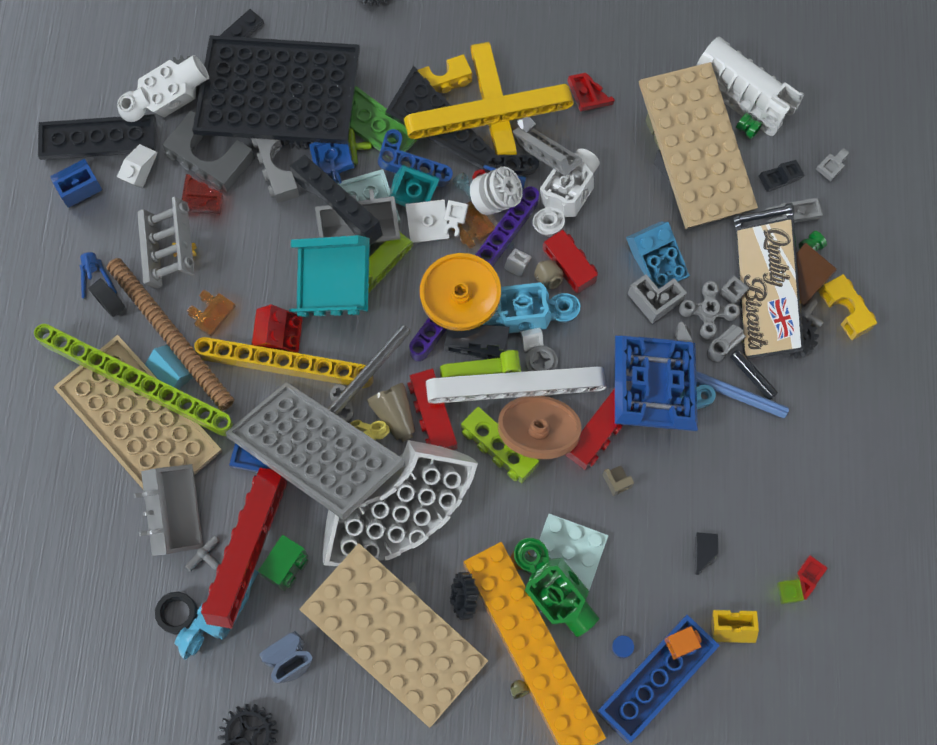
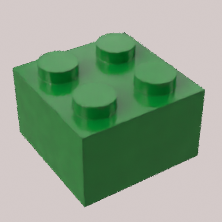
M282 534L258 572L264 579L285 592L287 588L290 589L297 579L295 576L298 571H302L309 561L307 559L308 554L302 546Z

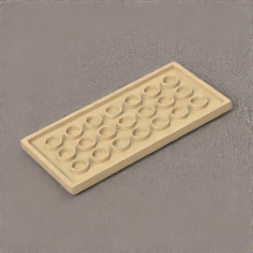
M711 62L641 79L638 83L685 229L756 210L758 206Z
M119 335L99 349L157 379ZM98 359L94 365L100 364L102 359ZM81 365L54 386V389L142 489L141 471L193 464L195 475L222 452V449L199 424ZM115 368L112 374L118 373L120 368ZM132 377L129 383L135 382L138 377ZM156 385L149 386L147 392L153 391ZM167 395L165 401L171 400L173 395Z
M360 543L354 547L299 608L302 613L429 728L488 662L478 650Z

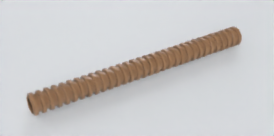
M121 258L111 260L106 269L117 280V283L124 289L125 293H127L142 314L145 315V318L152 324L153 328L156 329L170 349L174 351V354L185 365V368L188 369L193 378H196L197 383L207 392V395L218 406V409L223 411L231 407L235 399L227 392V389L223 387V384L220 383L211 369H208L207 364L201 360V357L197 355L194 348L190 346V343L187 342L178 328L165 315L157 302L147 293V290L140 284L136 276L126 267Z

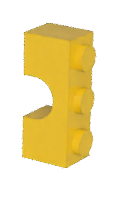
M464 54L446 60L447 73L442 76L434 75L429 66L418 69L422 77L426 78L436 92L447 93L454 88L465 87L472 83V71Z
M844 274L827 282L820 289L819 293L829 308L837 304L848 308L850 316L844 319L841 326L851 340L871 331L877 324L875 315L868 310L864 299L857 294L852 282Z

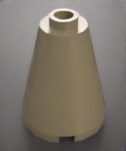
M403 383L392 386L390 389L367 399L368 405L379 419L389 426L390 433L396 440L401 439L403 443L413 438L412 433L416 431L406 388Z

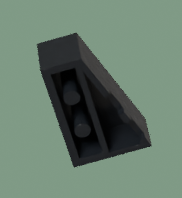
M481 325L465 331L448 329L444 351L485 360L500 358V354L507 349L510 327Z

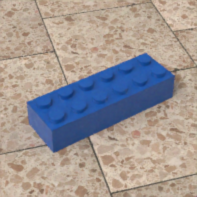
M688 615L683 617L665 638L692 626L693 631L697 630L701 637V647L673 660L663 639L596 711L627 744L633 742L720 646Z

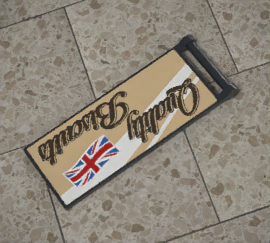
M793 203L750 214L734 215L739 280L749 287V290L740 299L742 330L746 336L743 339V354L747 359L804 350ZM787 214L785 219L742 227L745 222Z

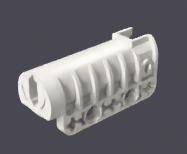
M720 36L711 42L697 65L711 62L724 103L742 117L745 113H749L752 115V119L763 123L760 130L769 136H774L778 132L786 115H793L804 96L803 92H798L786 82L782 84L776 80L774 75H769L763 67L755 65L752 59L744 57L741 51H736L730 47V44Z

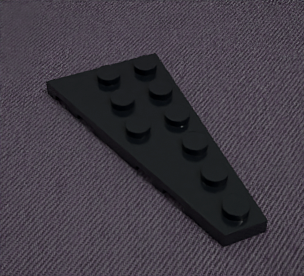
M413 65L385 111V115L405 126L404 118L409 114L451 105L439 92H436L430 85V82L423 78L418 69ZM471 128L426 137L481 169H484L483 164L486 158L490 155H495L490 146Z

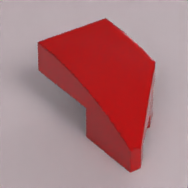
M811 555L807 557L797 572L802 598L805 600L828 569Z

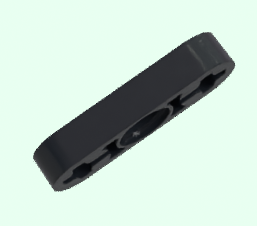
M490 155L483 164V166L493 167L489 165L490 162H493L497 169L499 167H508L506 162L513 161L516 168L512 170L517 175H531L539 167V160L533 155ZM484 169L486 173L490 172V170Z

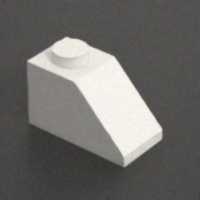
M139 144L124 159L117 177L143 188L158 152Z

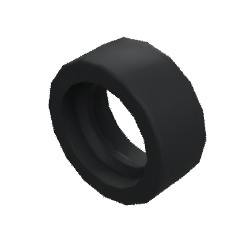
M100 278L88 287L92 295L112 317L125 308L123 302L103 279Z
M179 591L170 592L158 601L155 608V619L164 631L176 635L184 627L190 628L194 619L198 617V607L195 601L187 594ZM180 600L187 604L189 616L183 624L173 626L166 622L164 611L169 603Z

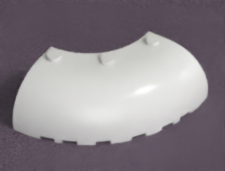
M408 440L401 457L404 460V465L345 520L328 510L323 540L324 565L338 566L358 543L378 561L390 560L411 548L414 549L429 539V536L437 529H440L451 518L450 515L457 506L459 507L463 496L472 483L478 463L473 458L448 448Z

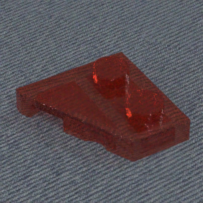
M186 174L182 200L188 203L189 212L220 214L223 201L222 193L209 188L207 184L200 183L193 179L191 175Z

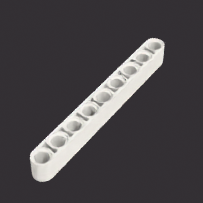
M603 367L442 377L426 381L429 403L597 392L607 388Z

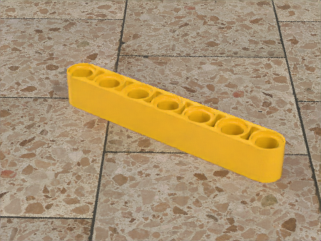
M490 42L471 45V55L482 100L503 96ZM510 121L489 124L495 154L517 155Z

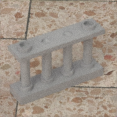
M172 197L173 208L155 215L144 209L137 211L143 284L155 289L163 287L162 277L173 272L181 271L190 276L194 275L188 214L189 207L187 202L177 197ZM174 216V226L158 232L157 223ZM175 234L176 244L159 250V240ZM177 252L178 262L161 268V258Z

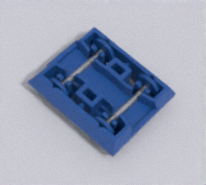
M615 335V424L698 431L695 343ZM685 386V396H683L681 401V398L679 397L683 392Z

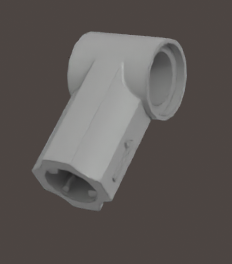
M732 325L719 338L713 340L707 350L708 358L713 362L722 361L733 348L745 339L746 336L739 326ZM714 348H719L722 353L716 352Z

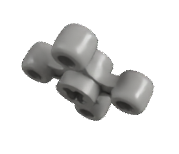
M708 281L703 285L702 294L704 301L697 304L687 299L682 301L679 307V312L684 317L699 315L704 322L700 329V335L707 340L712 339L716 335L717 327L714 324L716 318L723 317L728 321H734L740 313V309L736 304L732 303L721 306L715 300L719 288L713 281Z

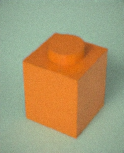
M692 626L664 639L673 660L699 649L702 642L697 630L693 631Z

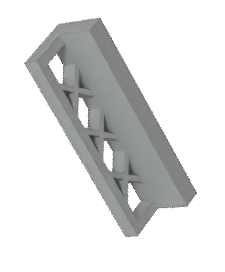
M519 127L513 131L517 145L564 176L583 163L581 157L534 128L528 133Z

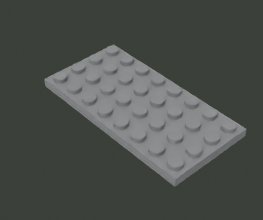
M287 382L226 432L230 440L343 520L404 465L403 458Z

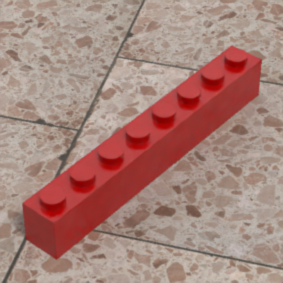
M259 468L257 475L253 477L252 488L246 494L245 506L239 512L237 526L232 529L231 541L225 547L223 561L217 567V576L209 587L207 601L201 607V614L207 625L230 629L234 625L287 485L286 479L272 469Z

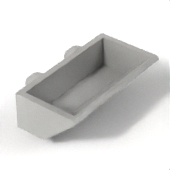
M370 189V200L358 202L380 221L383 236L375 242L400 239L394 196L374 199L373 189ZM352 195V197L357 201L356 195ZM331 206L315 207L319 238L355 236Z
M193 464L141 471L144 492L135 493L134 498H145L146 511L143 512V516H147L149 530L139 532V536H150L152 556L202 548L203 538Z

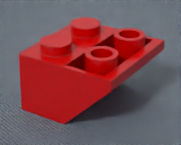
M272 304L256 309L252 345L299 353L303 317H299L293 312Z

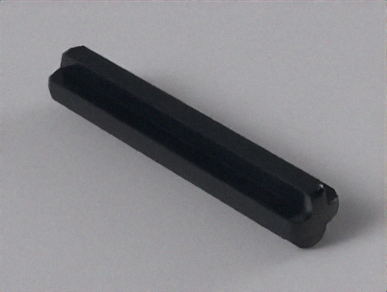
M736 350L731 354L730 358L769 400L777 395V390L740 350Z

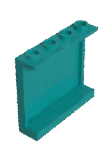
M355 235L292 239L291 248L298 249L297 308L289 309V312H295L299 317H309V313H314V316H326V313H330L332 316H343V312H348V315H360V312L368 311L370 238Z

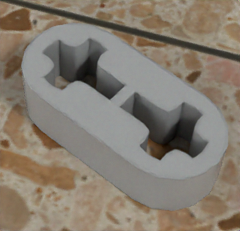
M336 385L331 389L330 397L332 403L337 399V391L342 393L346 388L345 386ZM351 400L345 406L346 411L350 412L347 414L348 417L339 416L348 423L354 418Z

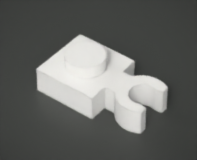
M448 200L444 220L449 221V224L445 226L444 234L448 235L449 229L454 228V236H459L460 229L458 224L465 223L468 204Z

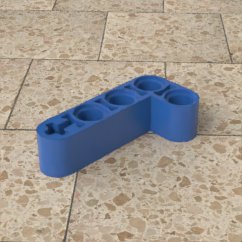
M395 129L386 132L378 157L380 168L396 173L402 166L401 162L406 161L410 164V168L419 171L421 167L427 168L429 171L427 174L432 175L433 171H436L434 176L439 178L438 187H445L449 184L453 176V171L449 166L399 150L402 142L401 133ZM394 138L397 141V143L392 144L388 141V139ZM383 156H390L392 161H385Z

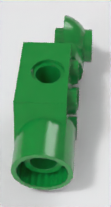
M525 538L519 541L515 546L514 559L523 570L532 573L525 588L526 593L552 624L565 623L576 637L586 633L599 620V616L586 602L589 590L563 558L551 559L549 557L548 549L543 542L535 538ZM528 550H534L537 556H530Z

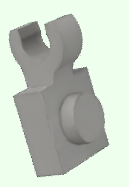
M843 148L835 157L829 154L817 166L816 170L831 182L845 167L842 162L845 161L849 152Z

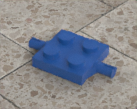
M349 141L348 144L318 142L309 144L313 162L328 176H332L337 184L342 183L340 178L341 172L355 168Z

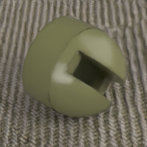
M516 680L511 684L510 689L514 699L521 698L529 693V689L524 681Z

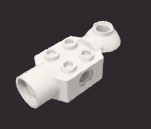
M195 55L180 64L168 60L139 78L137 90L126 92L118 99V112L122 119L127 122H135L142 118L146 109L166 117L196 99V86L209 79L208 72L201 60Z
M578 149L575 154L582 158L583 163L566 176L553 169L541 186V202L545 208L538 211L533 218V226L540 234L548 237L557 234L564 226L565 217L576 216L594 189L593 174L600 162L591 151Z

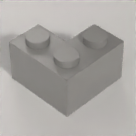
M644 275L630 285L628 295L653 324L684 301L687 292L675 278L658 289L647 275Z

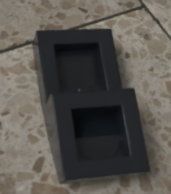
M797 160L781 163L777 168L761 172L759 178L765 190L769 192L791 184L805 175Z

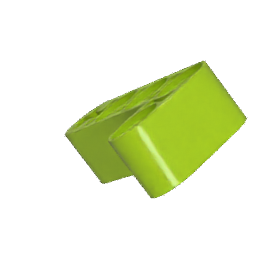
M400 231V239L385 241L369 257L368 294L412 248L413 242Z
M508 350L502 352L500 358L444 364L439 367L440 378L521 372L519 352L517 350Z

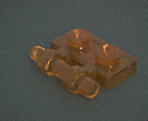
M472 200L467 203L468 210L465 223L471 230L466 232L462 227L463 224H458L460 241L466 244L469 249L475 246L472 240L473 237L476 236L481 242L495 229L489 218L475 208Z

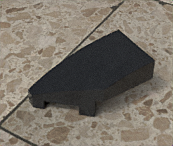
M696 533V575L702 573V570L708 565L713 564L718 556V534Z

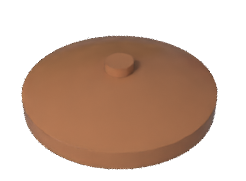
M546 396L520 397L506 404L501 410L498 419V432L503 442L510 449L523 456L535 459H553L566 455L577 446L581 435V422L571 407L557 399Z

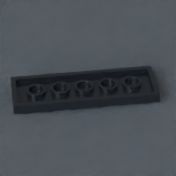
M154 114L143 115L142 118L135 122H127L122 117L39 122L38 157L40 160L130 154L139 144L156 151V118Z

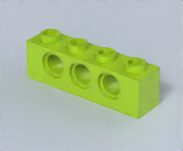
M477 407L461 423V433L468 440H474L477 443V448L482 453H488L493 457L492 461L499 468L503 466L508 471L507 475L515 482L518 480L522 484L538 467V459L523 456L510 449L503 442L498 432V424L480 407ZM480 429H485L489 434L487 436H480L477 432ZM497 442L502 443L504 448L496 450L493 448V444ZM516 456L519 462L512 464L508 461V458Z

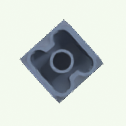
M296 631L289 633L259 654L265 665L274 668L271 678L275 683H284L297 679L307 672L313 660L312 655L308 651H302L305 642Z

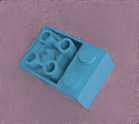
M658 222L626 237L631 252L642 272L652 280L658 289L674 278L678 282L690 276L669 222Z

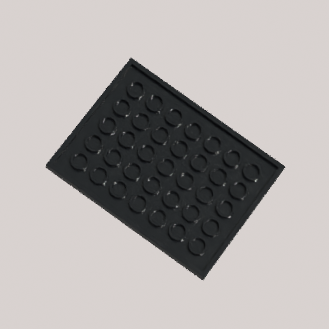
M210 35L204 63L209 79L200 85L192 128L193 134L348 144L360 45Z

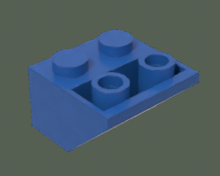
M85 159L50 176L67 208L103 190Z

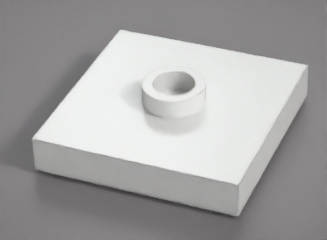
M445 200L406 204L409 236L413 244L449 239V233L448 235L444 234V228L448 224L447 220H444L446 213Z

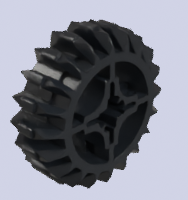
M249 704L244 705V711H242L240 706H237L236 715L229 711L228 714L231 719L223 718L222 721L227 724L226 728L219 727L220 731L225 732V735L218 736V740H225V743L221 745H235L243 742L247 745H257V738L264 731H266V737L262 745H270L271 742L278 743V739L272 738V734H278L279 730L271 728L277 724V721L269 722L273 715L268 713L264 716L266 708L262 707L258 712V705L256 704L253 705L251 711ZM246 717H258L263 722V725L251 727ZM240 721V732L233 736L234 738H231L233 727ZM247 729L249 731H255L253 732L251 741L247 738H243L244 734H246L245 731Z

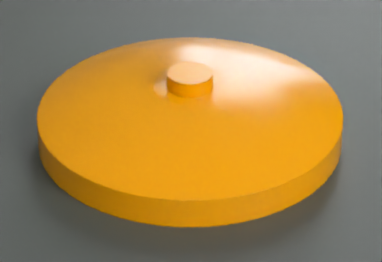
M454 253L436 260L426 270L420 283V299L425 313L437 325L449 330L465 331L483 325L495 314L501 300V284L495 269L484 259L473 254Z

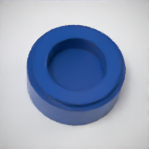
M618 636L612 643V651L619 658H627L634 651V643L628 636Z

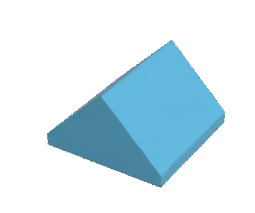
M168 345L154 348L145 363L158 380L178 390L193 378L192 374L189 373L188 369L185 368V365L181 363V360L178 359L177 355L174 354V351Z

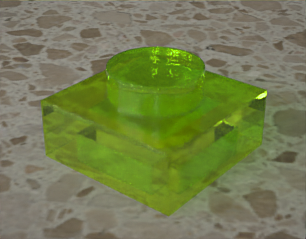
M799 579L776 583L781 605L804 600Z

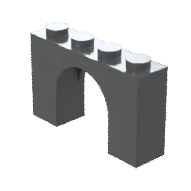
M190 111L162 144L165 155L172 161L177 160L180 162L181 166L189 171L191 169L196 172L195 174L200 179L210 181L217 190L222 189L228 192L255 159L253 150L236 140L224 156L218 160L202 161L194 156L195 147L205 135L193 134L192 128L195 113Z

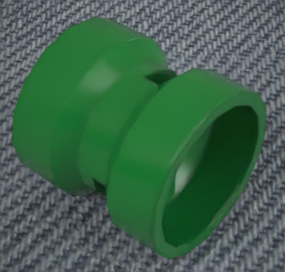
M745 113L737 123L736 129L744 131L746 136L752 139L763 123L758 120L755 121L752 119V115Z
M813 231L809 234L808 239H803L798 244L799 249H801L807 243L817 252L827 246V241L820 232Z

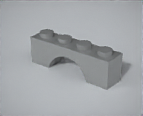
M251 138L254 149L258 148L260 152L257 153L259 163L265 166V169L262 170L265 181L269 180L271 186H268L271 198L275 197L277 203L299 197L292 171L281 170L273 164L275 154L282 148L281 141Z

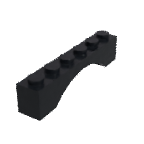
M303 155L290 165L294 180L306 191L316 194L331 206L348 225L354 235L370 238L369 246L383 236L380 221L306 155Z

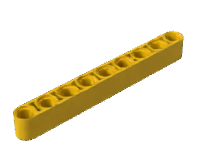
M560 84L412 113L404 118L408 137L410 139H419L565 110L572 107L574 101L569 86L567 84Z
M207 337L199 338L194 344L195 351L204 361L347 386L366 366L364 364ZM203 347H210L208 351L201 352V349ZM223 350H230L227 355H220ZM249 353L247 358H240L242 354ZM262 357H269L267 362H260ZM282 360H289L287 365H279ZM303 363L309 364L306 369H300L299 367ZM322 367L329 368L325 373L319 372ZM342 370L349 371L346 376H340L339 373ZM373 376L362 388H368L373 384Z

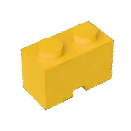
M713 610L711 633L712 638L716 642L756 643L759 632L757 611L731 613V610Z

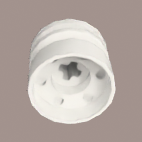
M499 167L472 180L470 185L471 200L475 208L487 216L515 207L522 198L521 181L512 169Z

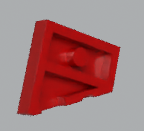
M586 72L568 77V84L580 112L614 104V98L612 96L609 98L602 92L603 88L598 83H595Z

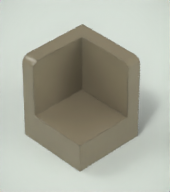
M622 466L611 470L607 468L602 474L613 496L631 489L634 485L632 477L626 476Z

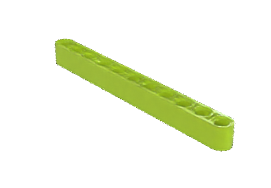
M40 324L34 330L35 338L45 348L221 436H227L226 432L234 426L228 414L48 324ZM46 333H50L47 338L42 339ZM67 341L64 347H60L63 342ZM85 350L83 355L77 356L79 351ZM98 359H102L100 364L94 365ZM115 368H120L118 373L112 374ZM132 377H138L135 382L129 383ZM156 385L153 391L147 392L149 386ZM174 394L171 400L165 401L167 395ZM186 403H192L189 409L183 410V406ZM210 412L207 418H200L202 413ZM228 421L226 427H218L220 422Z

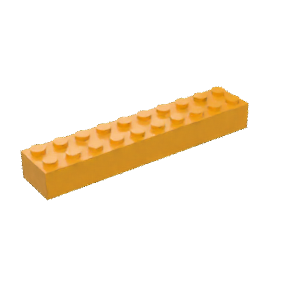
M500 542L463 561L466 572L471 573L472 578L475 579L474 586L478 587L479 597L519 674L526 683L529 693L556 745H595L606 739L536 605L526 593V587L503 543Z

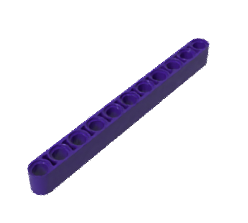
M529 186L522 191L520 203L515 207L509 208L475 254L480 258L485 255L490 256L491 259L485 261L492 267L537 208L539 191L535 187ZM533 197L534 200H527L526 198ZM521 211L524 214L517 215L515 212ZM511 226L513 229L507 230L504 227ZM494 241H501L502 244L496 245V244H494L493 242H494ZM428 318L409 344L411 358L415 361L426 359L447 329L437 325ZM428 331H432L435 333V335L432 337H428L425 335V333H427ZM416 347H422L424 349L420 353L414 351Z

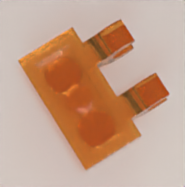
M203 290L199 297L208 307L202 313L191 305L187 312L191 318L196 320L194 325L212 337L236 306L220 293L214 297L206 290Z

